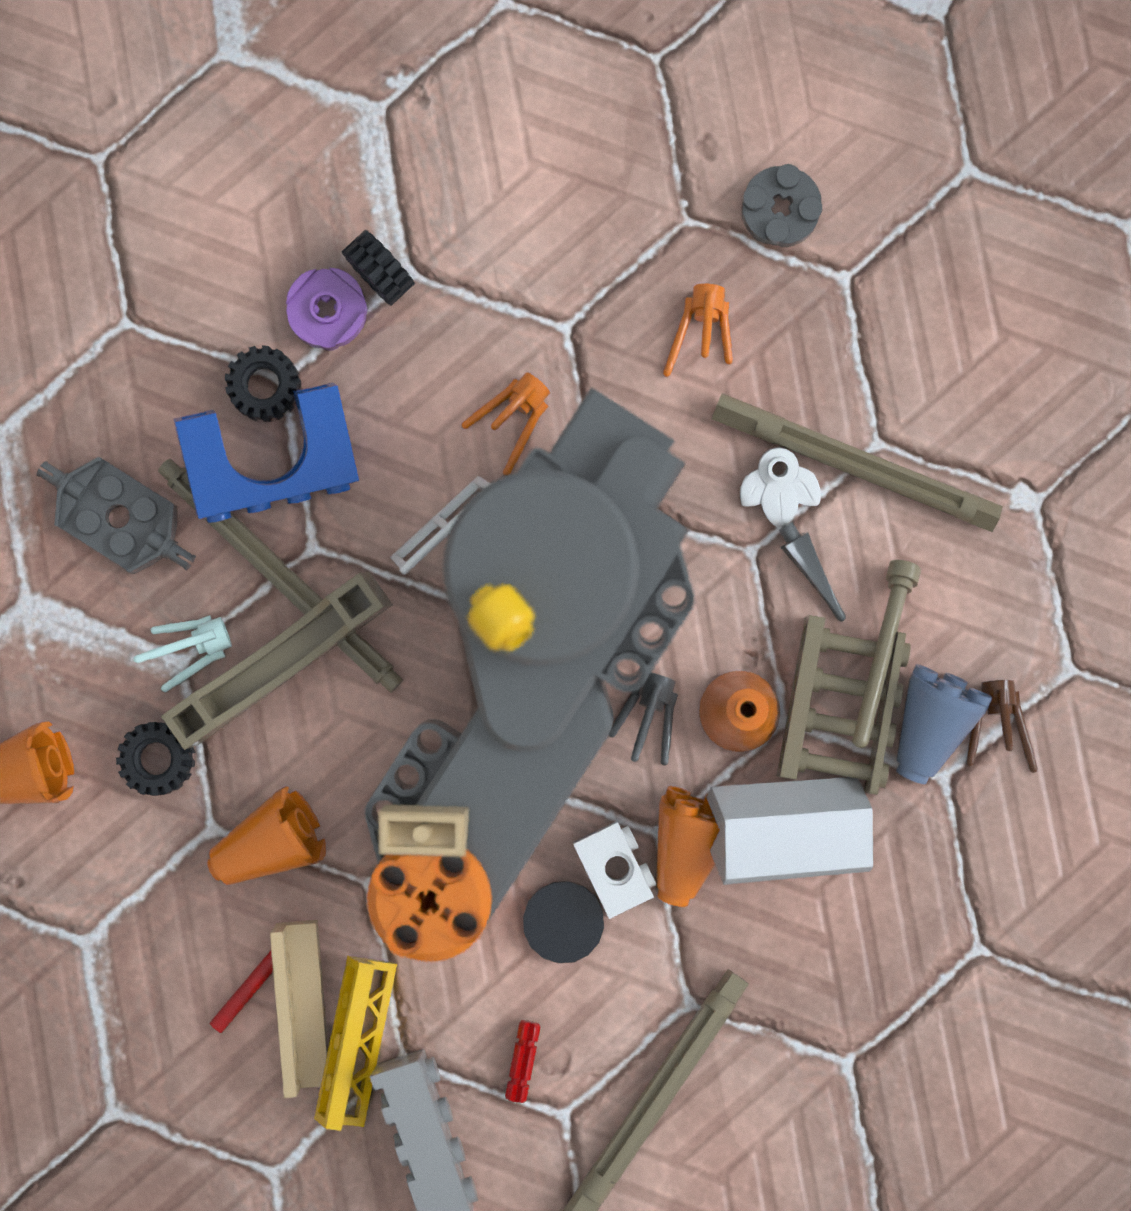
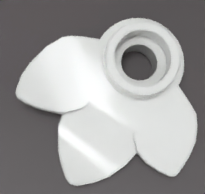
M781 447L766 451L759 460L758 469L745 476L740 487L742 506L761 504L767 519L777 528L784 527L793 519L798 509V503L807 506H817L821 498L820 487L815 475L811 471L799 467L796 456L788 449ZM779 461L785 462V472L781 475H774L772 472L773 465Z

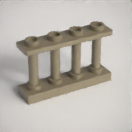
M808 615L804 619L776 776L796 780L798 772L804 773L805 769L866 780L864 792L877 795L879 787L885 788L888 779L889 764L883 763L886 747L892 748L895 740L896 724L891 723L893 707L899 708L901 704L903 684L898 683L900 667L906 668L908 664L911 646L909 643H905L906 633L897 632L880 697L876 724H873L870 740H873L869 764L808 753L807 748H802L805 732L811 733L812 729L853 736L857 723L856 720L816 713L815 708H809L812 692H819L820 689L863 697L867 681L823 673L822 668H817L819 652L826 653L827 649L874 657L877 642L830 633L829 628H824L826 618Z

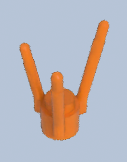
M697 284L693 287V296L685 298L684 313L663 372L665 377H669L672 373L692 314H695V320L703 322L701 356L703 358L709 356L712 323L717 322L719 318L725 363L731 364L733 362L728 319L729 302L724 301V287L715 284Z
M526 372L519 381L514 379L505 390L462 423L463 429L469 428L506 399L509 400L510 404L491 424L492 430H497L516 410L524 415H527L530 410L532 411L503 470L505 476L511 474L540 416L548 408L544 400L548 397L550 391L538 378Z

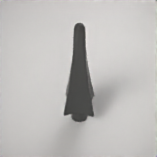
M793 522L779 529V532L786 541V544L780 548L815 587L837 620L840 622L844 621L846 615L827 580L809 533H802L800 535Z

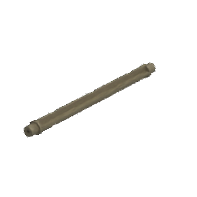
M172 459L166 460L160 466L158 472L168 481L167 485L195 510L185 467L180 468ZM232 513V517L229 519L209 523L304 615L323 600ZM356 632L337 645L376 684L381 683L390 693L403 682V679L393 670L394 666Z

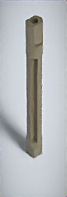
M721 394L711 418L774 445L777 444L953 515L955 518L987 531L993 532L1000 520L1003 506L934 480L726 394Z
M727 969L563 1211L599 1210L736 1007L737 1001L749 985L743 978Z

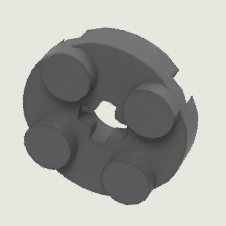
M792 164L773 166L759 172L749 182L742 198V220L746 229L757 241L766 245L769 243L771 245H780V247H792L803 242L814 231L822 213L821 194L816 183L809 175L800 171ZM780 197L782 200L788 199L790 201L789 215L785 216L782 212L776 214L772 212L771 209L775 205V198Z

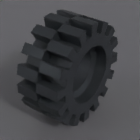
M364 230L341 251L345 259L352 265V268L359 273L360 277L390 306L415 284L406 269L401 266V263L368 230Z
M262 345L260 349H257L256 346L248 347L249 352L245 354L242 351L236 355L238 357L236 362L231 361L228 365L230 372L229 374L225 373V381L227 382V387H225L226 393L230 397L231 403L251 420L258 421L259 419L264 422H271L272 418L279 420L284 417L283 413L287 410L291 412L295 408L293 406L295 402L293 391L302 388L301 380L298 376L299 372L289 357L285 356L277 348L273 350L270 346ZM261 369L273 371L279 381L277 391L266 399L252 396L248 388L251 375Z
M147 722V724H140L134 727L135 730L132 732H127L124 736V743H119L117 750L120 751V757H116V765H120L121 771L118 773L121 778L126 779V785L130 789H136L137 793L143 795L158 796L169 794L184 786V781L189 780L192 775L190 773L191 767H195V760L192 757V753H195L194 747L184 750L167 724L163 722ZM152 743L165 745L171 754L169 768L159 775L148 773L141 763L143 750Z

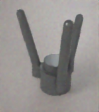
M650 673L645 683L639 689L632 691L612 725L609 734L611 738L616 736L639 697H641L639 704L646 707L631 755L633 762L639 760L655 710L662 712L664 705L661 764L665 766L669 762L674 706L678 694L673 692L676 681L670 678Z

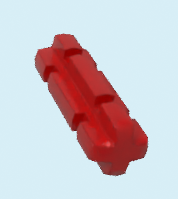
M521 1020L519 1022L516 1037L519 1039V1042H515L509 1072L511 1081H508L505 1098L509 1101L525 1103L529 1091L527 1081L531 1080L537 1046L534 1044L538 1042L541 1029L539 1023L529 1020Z

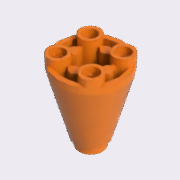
M668 786L665 795L661 796L659 802L656 887L659 890L657 897L667 904L687 907L690 899L696 897L715 866L710 849L720 829L706 798L707 795H705L704 799L690 796L691 793L680 787Z

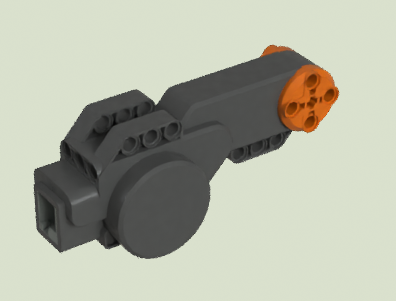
M592 387L551 451L549 452L541 448L532 449L517 473L494 481L474 495L457 516L447 538L443 560L445 589L452 609L458 619L479 708L463 733L438 719H428L422 722L410 735L365 808V819L378 861L368 886V913L379 937L387 944L389 950L399 957H407L424 962L443 961L461 954L478 940L490 918L611 732L613 709L605 682L623 692H632L639 689L645 683L694 605V593L681 549V543L690 530L657 509L686 463L668 452L675 440ZM486 585H491L493 588L500 585H511L534 612V620L532 622L533 633L522 645L513 651L506 652L505 649H489L468 623V614L473 607L470 600L478 590ZM671 586H678L686 591L684 600L677 605H670L662 598L664 591ZM647 623H655L663 629V632L658 638L649 640L644 638L639 630ZM630 659L635 661L640 668L633 674H625L619 670L617 664L622 660ZM426 729L436 731L442 739L441 747L437 750L425 748L420 738L422 731ZM402 765L413 766L419 774L418 783L414 785L403 783L398 776L399 767ZM387 800L393 805L468 807L469 820L465 856L379 854L377 802Z

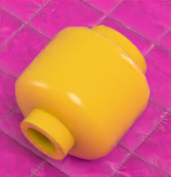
M486 585L471 598L470 603L473 607L468 614V623L489 649H505L506 652L513 651L522 645L533 633L532 622L534 620V612L511 585H500L495 588L491 585Z

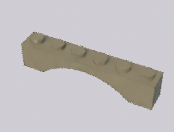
M360 572L326 596L313 609L269 643L210 683L193 692L161 717L184 750L197 746L393 606V604L370 572Z

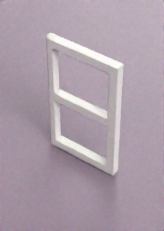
M477 476L390 557L400 568L402 574L406 575L449 535L459 513L449 522H446L445 519L478 488L482 490L490 484L489 482ZM437 526L441 528V530L438 533H436L424 546H422L411 558H409L406 562L403 560V558L410 551H412L423 539H425Z

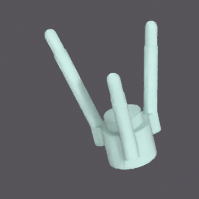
M209 615L198 620L154 626L150 630L152 634L197 630L191 631L192 637L134 656L133 661L135 663L144 662L194 645L199 654L207 652L206 656L163 684L161 690L167 692L213 661L225 657L223 650L232 647L221 617L212 620Z

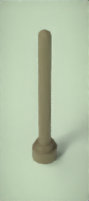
M892 560L887 570L886 580L889 582L888 588L891 591L852 738L853 744L858 748H864L869 743L906 595L911 593L912 588L917 587L921 568L909 561Z

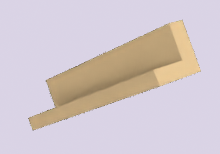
M318 920L276 923L270 932L284 1098L297 1097L300 1088L321 1086L328 1052Z

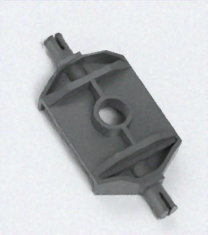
M100 457L70 473H63L47 461L41 464V467L52 473L53 476L41 469H38L36 475L54 485L57 490L55 526L71 534L131 574L152 566L162 558H169L185 570L191 567V564L180 558L179 555L191 562H194L196 555L178 546V542L175 541L178 524V506ZM118 506L126 507L130 515L128 523L122 528H114L109 521L110 512Z

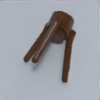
M1014 680L982 682V692L992 697L987 709L988 715L1001 716L1005 749L1009 752L1013 750L1010 714H1013L1029 769L1032 773H1036L1038 767L1020 706V695L1018 691H1015ZM983 717L971 730L966 759L968 766L974 765Z

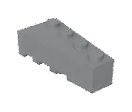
M421 1049L378 1063L370 1075L374 1090L380 1088L384 1090V1093L381 1094L383 1105L381 1110L386 1124L390 1126L396 1125L398 1133L394 1134L395 1150L402 1166L409 1167L410 1173L406 1175V1179L416 1210L473 1211V1202L478 1201L476 1187L472 1177L465 1178L460 1162L466 1161L465 1153L459 1136L454 1138L451 1136L447 1122L453 1121V1116L447 1097L439 1098L435 1082H439L441 1079L434 1057L427 1059L425 1050Z

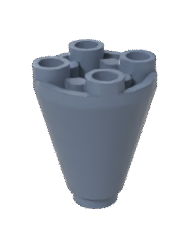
M916 664L908 684L896 759L899 765L896 772L911 781L926 784L929 777H934L984 716L992 697L974 688L965 689L968 682L958 676L945 673L942 679L937 677L938 673L934 670Z

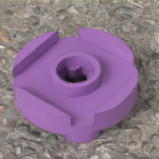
M329 268L307 271L294 281L287 294L286 312L289 325L298 338L312 347L323 348L328 351L336 350L340 346H344L354 340L365 324L368 307L363 291L358 282L343 270ZM331 299L336 301L333 307L336 313L332 317L326 315L324 318H320L317 316L320 312L317 303L320 300L328 303Z

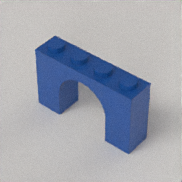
M332 382L293 391L303 432V448L298 461L291 470L271 480H255L245 477L230 465L214 410L173 418L198 519L206 517L208 523L218 522L231 518L230 511L247 508L248 513H256L272 508L270 502L285 498L288 504H293L311 499L310 493L326 489L327 494H336L350 490V483L359 481L338 385Z

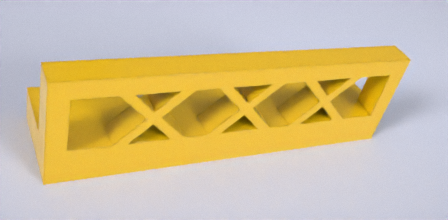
M347 956L314 1119L325 1129L342 1131L343 1125L364 1127L373 1085L370 1075L377 1065L397 964L393 962ZM374 970L383 971L381 986L369 995ZM378 999L377 1006L375 1007L373 1002ZM368 1007L374 1016L373 1026L361 1035L365 1012ZM369 1040V1045L367 1048L364 1043H366ZM360 1047L366 1056L363 1069L353 1075L357 1052ZM361 1081L360 1090H359V1088L357 1087L356 1084ZM351 1088L358 1097L354 1115L345 1114Z

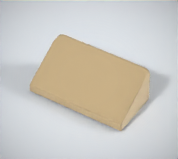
M385 805L378 812L379 854L464 857L466 854L469 820L468 807Z

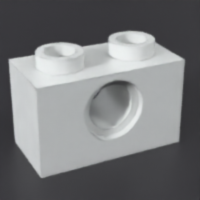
M616 821L573 842L609 919L654 897L650 888L655 886L656 882L647 863L639 866L632 853L633 850L639 847L629 826L621 829ZM614 856L623 857L628 862V872L620 879H613L605 872L606 862Z

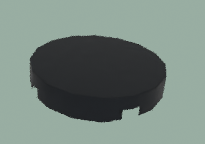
M571 881L553 882L538 889L528 901L523 915L524 934L530 947L542 958L555 963H574L588 956L599 944L604 930L603 910L596 896L585 886Z

